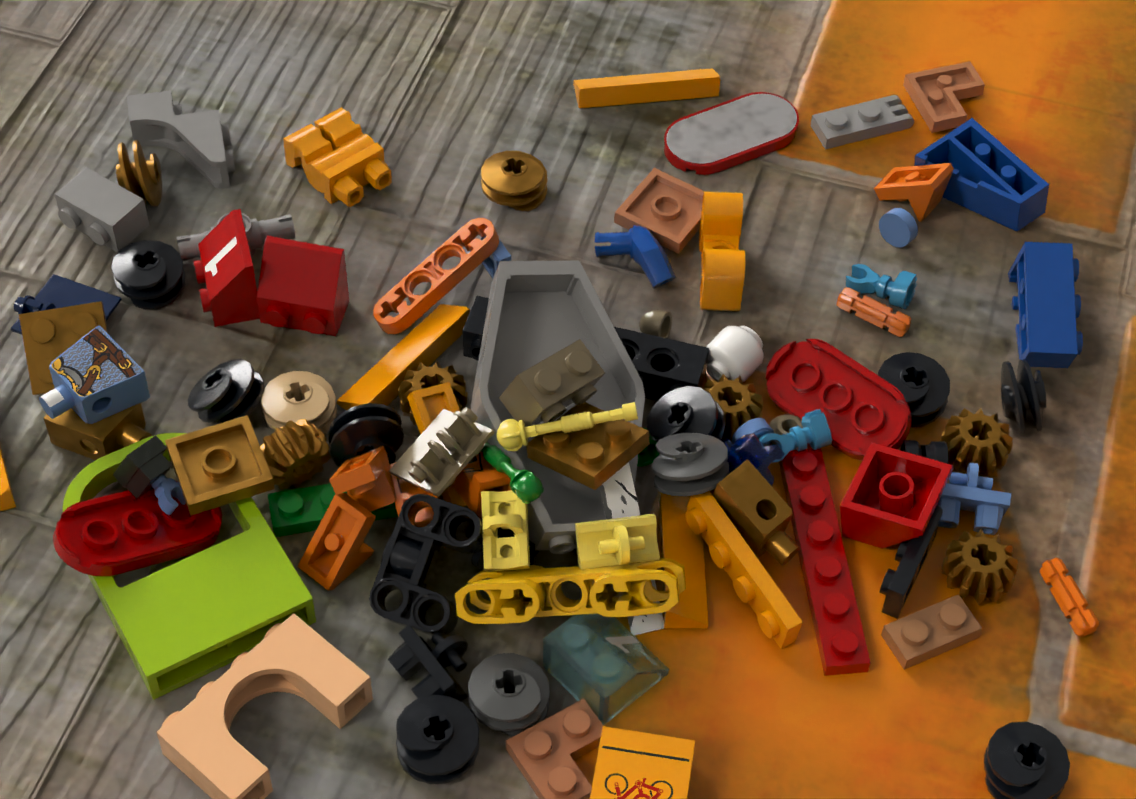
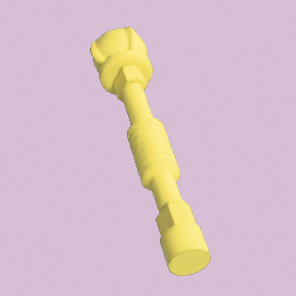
M635 402L622 404V408L593 414L590 411L576 413L574 415L562 416L558 421L526 427L523 420L518 422L515 419H506L500 424L496 437L498 443L504 449L513 452L519 450L522 445L527 446L529 437L563 431L564 433L593 428L594 424L625 419V422L637 420L638 415Z

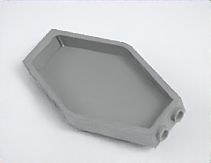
M579 260L500 261L491 283L471 401V411L478 417L475 421L476 423L493 429L495 432L488 440V443L496 445L511 459V464L516 469L533 472L542 483L544 492L537 500L527 504L529 539L535 544V551L550 550L553 554H564L577 549L575 523L606 520L600 489L593 490L527 458V448L524 445L519 450L513 452L504 449L497 441V430L503 421L514 418L499 397L518 374L579 339L605 372L594 385L597 392L586 403L604 411L622 408V404L635 402L638 419L628 422L642 427L645 402L643 382ZM575 403L565 407L567 410L563 414L574 407ZM534 436V437H529V438H528V442H530V441H531L533 438H535L536 436ZM638 454L629 461L634 487Z

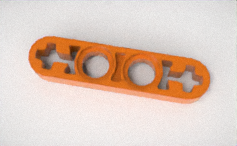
M475 218L467 222L380 298L374 306L373 315L381 329L387 334L395 335L402 333L487 259L499 245V236L492 222L486 218ZM478 235L485 237L483 240L474 239ZM463 247H465L467 251L470 250L471 252H469L468 254H466V252H465V250L463 249ZM454 256L461 258L460 263L455 268L449 270L442 268L446 259ZM422 282L432 283L427 293L423 295L413 294L414 288ZM406 297L411 303L409 306L406 301H403ZM391 311H393L394 313H399L394 318L388 315Z

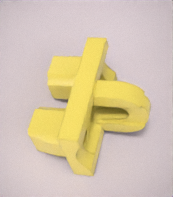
M512 490L501 492L481 491L484 570L486 572L530 569L527 504L523 503ZM498 528L512 530L515 537L498 538Z

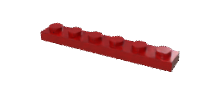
M821 448L817 450L804 449L799 452L792 450L784 459L779 461L787 504L793 512L791 522L795 541L800 546L798 555L824 676L868 672L871 662Z

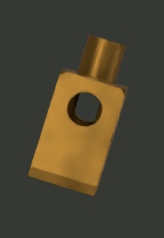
M141 403L93 424L85 423L72 408L54 419L48 415L44 417L52 444L93 460H97L152 436L151 433L144 430L146 421Z
M748 459L717 484L713 493L714 498L757 558L768 551L783 566L797 554L800 546L785 533L793 516L792 509Z

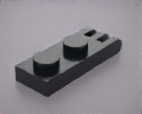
M936 505L922 536L900 543L895 556V561L900 562L896 571L888 569L880 587L879 593L886 595L882 613L898 619L935 540L943 513L939 505Z

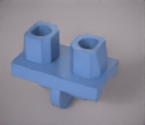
M970 462L966 474L952 472L950 475L949 483L946 484L937 503L943 510L939 527L956 528L959 522L960 510L975 512L973 531L978 533L982 529L984 534L995 535L999 529L1002 517L1010 507L1012 493L992 490L993 478L978 476L979 464Z

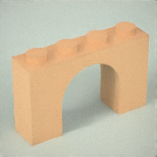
M293 613L283 623H277L272 626L264 639L251 651L240 654L233 661L230 669L216 681H210L205 684L197 693L196 698L185 708L170 714L165 719L161 728L156 732L162 753L212 799H265L273 792L269 769L229 733L231 723L237 712L255 697L272 692H286L300 696L308 701L341 729L373 700L370 676Z

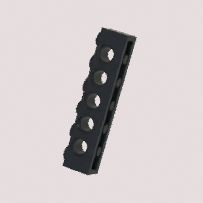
M476 296L462 330L463 356L477 361L479 360L489 298ZM614 327L643 382L645 398L658 401L663 395L676 388L685 386L702 388L706 375L709 348Z

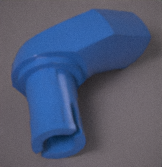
M633 225L629 232L595 233V243H611L610 246H595L596 257L630 255V258L634 259L635 263L642 267L653 289L676 278L666 252L646 227Z

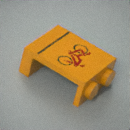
M603 726L590 799H687L695 740Z

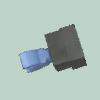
M155 435L129 453L113 476L136 499L153 488L155 496L158 498L159 507L167 515H171L178 506V503L171 496L177 498L183 505L186 504L179 482L165 476L172 467V464L163 456L167 447Z

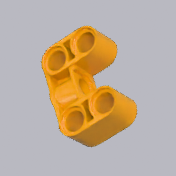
M703 192L699 230V252H701L700 310L740 311L745 278V250H739L743 220V193Z

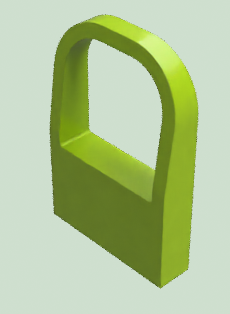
M164 433L156 436L166 446L165 440L187 433ZM154 436L142 439L105 455L82 469L72 480L65 493L63 512L73 504L93 499L103 488L116 482L117 480L113 474L125 457ZM166 449L163 453V456L168 461H171L168 451ZM252 497L229 503L231 510L244 531L234 537L124 587H118L112 576L88 575L153 700L232 663L240 654L251 651L259 644L272 626L277 623H283L293 613L307 625L316 623L314 602L311 594Z

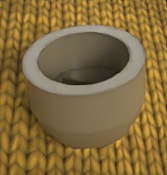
M659 309L650 310L641 317L639 322L640 331L645 334L668 338L672 326L671 313Z

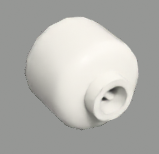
M727 326L706 346L709 348L706 370L717 382H719L723 374L728 380L732 381L741 376L742 382H745L762 364L764 358L761 338L747 326Z

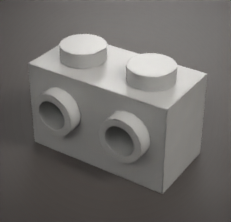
M87 167L55 193L59 209L58 216L64 225L70 229L81 231L88 235L96 244L100 246L105 245L116 252L127 246L149 226L143 198Z

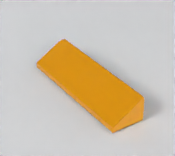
M711 68L574 80L573 85L578 108L717 97L719 96L721 79L719 74Z
M440 304L337 400V405L345 410L368 403L388 406L399 395L398 388L400 382L405 381L404 377L407 370L418 371L417 368L420 362L429 367L462 335L470 309L465 306Z
M658 491L661 558H669L684 565L686 589L679 594V602L671 609L663 612L664 628L708 629L704 543L700 534L696 535L686 520V510L690 496H671ZM661 567V570L667 571L675 576L672 570L665 567ZM662 581V591L669 590L666 583Z

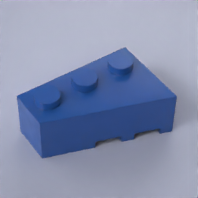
M973 118L915 155L914 166L942 163L952 164L954 170L943 198L1016 232L1045 213L1049 184Z
M1024 242L1008 272L1009 282H1017L1018 296L1012 297L1013 310H1019V324H1016L1015 327L1019 360H1027L1030 367L1068 368L1075 357L1082 352L1083 335L1081 331L1076 329V318L1079 317L1081 311V297L1079 294H1075L1074 282L1077 281L1079 276L1078 258H1073V246L1071 243Z

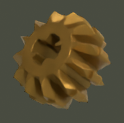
M438 360L433 367H426L420 362L417 368L418 371L407 370L404 377L405 381L400 382L398 388L399 399H401L400 409L403 412V416H410L413 426L417 424L407 396L412 391L450 382L460 412L468 404L466 381L463 375L456 374L453 365L441 368Z
M723 374L719 382L708 379L703 389L711 394L724 411L726 425L723 437L729 438L731 441L736 430L744 423L754 418H762L763 400L762 395L756 394L754 383L743 385L741 376L732 381L728 380Z
M964 408L959 413V416L951 415V418L947 421L945 431L942 432L940 441L947 443L948 462H955V472L962 469L967 470L968 464L972 462L978 463L979 471L989 477L995 469L1002 470V467L1005 466L1008 454L1011 453L1013 447V437L1009 436V424L998 423V413L987 416L984 415L982 408H980L973 414Z
M301 419L296 423L289 420L285 426L281 428L275 427L274 433L263 438L264 444L260 445L273 477L274 485H278L281 489H286L291 485L296 488L303 481L311 480L315 473L323 471V464L331 458L328 452L330 447L326 442L327 438L321 429H317L314 423L310 424L306 419Z
M982 529L976 533L975 537L964 531L959 536L958 541L952 540L946 550V557L942 564V573L948 576L946 580L947 588H960L959 594L962 599L968 595L974 596L978 605L984 601L985 596L996 603L1001 598L1002 593H1008L1012 589L1015 582L1014 576H1016L1018 570V560L1012 557L1014 553L1013 545H1000L999 534L991 539L985 536Z

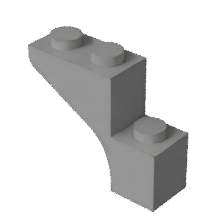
M171 90L127 96L129 122L133 140H139L141 147L160 146L175 150L214 187L220 189L230 188L228 172L236 170L232 149L225 150V146H232L229 124H221L219 109L182 114L181 104H173Z

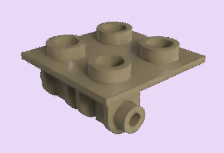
M467 407L461 412L455 411L454 413L443 409L393 465L389 472L439 497L445 489L454 483L458 474L471 459L481 452L484 444L495 432L493 429L476 423L475 421L478 417Z

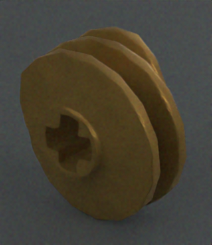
M134 140V162H130L125 144L123 142L119 143V164L116 165L119 186L143 198L145 205L146 201H148L151 206H158L162 198V175L157 155L152 153L150 159L145 160L139 140Z
M503 151L493 154L486 159L481 167V187L489 200L500 205L509 206L515 210L527 212L537 208L545 201L548 191L547 170L542 162L533 155L521 151Z

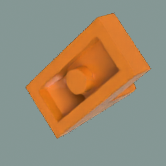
M951 163L894 167L878 183L874 190L880 201L897 200L902 202L909 200L918 221L922 222L940 203L954 168Z
M384 446L344 461L329 479L336 495L347 491L348 496L370 512L392 504L396 500L393 480L389 472V461Z
M346 493L335 494L297 567L326 590H334L373 554L374 550L363 541L376 516Z

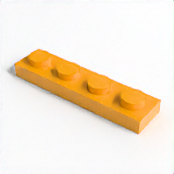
M708 491L703 494L690 496L686 510V520L689 527L696 535L700 534L709 546V552L714 563L719 568H724L733 580L734 590L740 600L744 603L748 602L752 607L763 633L769 638L773 637L780 649L794 643L803 624L801 618L712 493Z

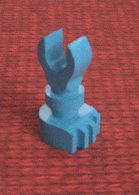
M855 264L852 265V277L846 276V287H850L860 292V294L876 292V296L883 299L889 296L890 305L907 309L915 294L917 278L914 273L902 271L895 281H892L891 276L882 275L880 277L868 266Z
M820 409L805 413L801 422L803 428L798 425L790 428L789 433L786 434L768 433L760 436L756 444H762L770 440L777 444L776 453L761 460L771 463L779 462L794 449L798 452L807 449V444L814 450L831 445L832 435L824 412L821 413Z

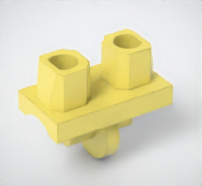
M647 514L575 523L579 568L582 570L660 560L656 532V515Z

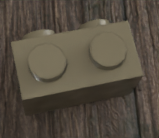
M579 339L518 374L499 399L516 421H524L525 427L537 425L542 421L544 423L553 422L567 410L565 407L572 403L578 406L590 399L597 392L594 385L605 372Z

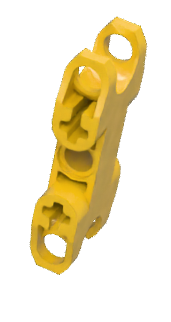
M660 558V560L582 570L579 566L544 568L538 565H530V569L494 572L483 570L472 577L468 584L455 593L456 611L458 617L473 624L522 623L529 621L533 617L600 614L611 618L658 614L671 609L679 602V594L686 589L684 565L675 560ZM661 567L668 568L674 572L675 576L667 571L656 569ZM651 580L665 582L669 590H656ZM572 581L581 588L582 598L578 600L567 598L561 589L562 582ZM479 590L485 591L491 601L484 599L480 595ZM469 592L470 603L479 609L486 610V613L475 614L469 610L466 604V596ZM656 601H665V602L659 603V604H658V603H653V602H656Z

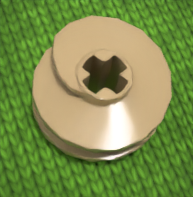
M292 371L280 374L269 381L264 388L261 398L263 416L269 427L275 430V427L281 428L285 426L289 420L296 423L301 419H306L310 424L314 423L317 429H321L323 434L326 435L332 421L337 418L335 393L332 386L319 375L307 371Z

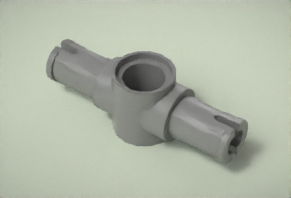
M229 213L223 215V216L218 220L217 225H218ZM241 213L251 258L254 256L256 249L262 248L267 236L296 239L291 214L257 221L256 218L250 219L249 216ZM211 231L176 237L182 261L200 257L198 244Z

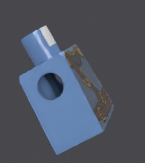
M99 325L51 362L49 370L54 389L39 397V401L44 411L52 419L72 408L85 423L93 424L146 401L150 398L144 370Z

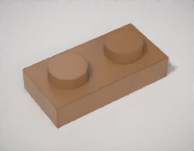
M958 594L884 625L881 636L905 670L979 638L982 627Z

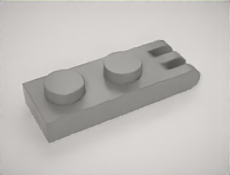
M891 95L812 115L810 126L823 147L829 149L908 129L914 124V119L908 114V110L902 104L898 95Z

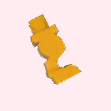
M342 107L314 121L315 126L309 124L283 138L286 164L292 168L302 164L308 182L317 191L324 193V198L330 204L340 200L348 207H352L364 197L363 186L370 183L375 189L382 190L392 183L391 169L384 162V148L378 142L375 143L368 134H363L360 124H355L351 120L350 112Z

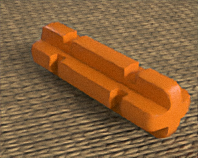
M845 287L839 294L837 300L838 308L848 313H851L853 310L856 312V317L881 329H884L886 326L889 328L888 332L897 337H903L910 328L912 320L910 316L900 311H897L895 314L892 312L893 308L869 296L864 295L862 298L859 296L860 292L850 287Z
M1057 557L1046 560L1042 563L1040 574L1047 585L1053 586L1049 590L1065 617L1072 619L1069 624L1073 631L1079 637L1093 634L1097 631L1099 621L1092 609H1086L1089 604L1073 577L1066 575L1069 571L1064 562Z

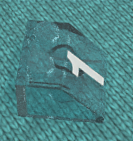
M600 614L573 615L543 638V667L577 701L584 698L603 725L669 674V668L615 617H604Z

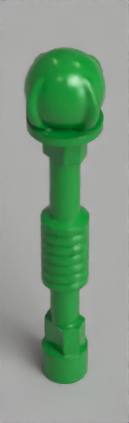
M488 441L484 444L481 450L484 459L498 472H504L511 479L510 488L523 503L529 504L541 496L544 488L540 479L533 472L516 469L511 464V459L496 445H490Z

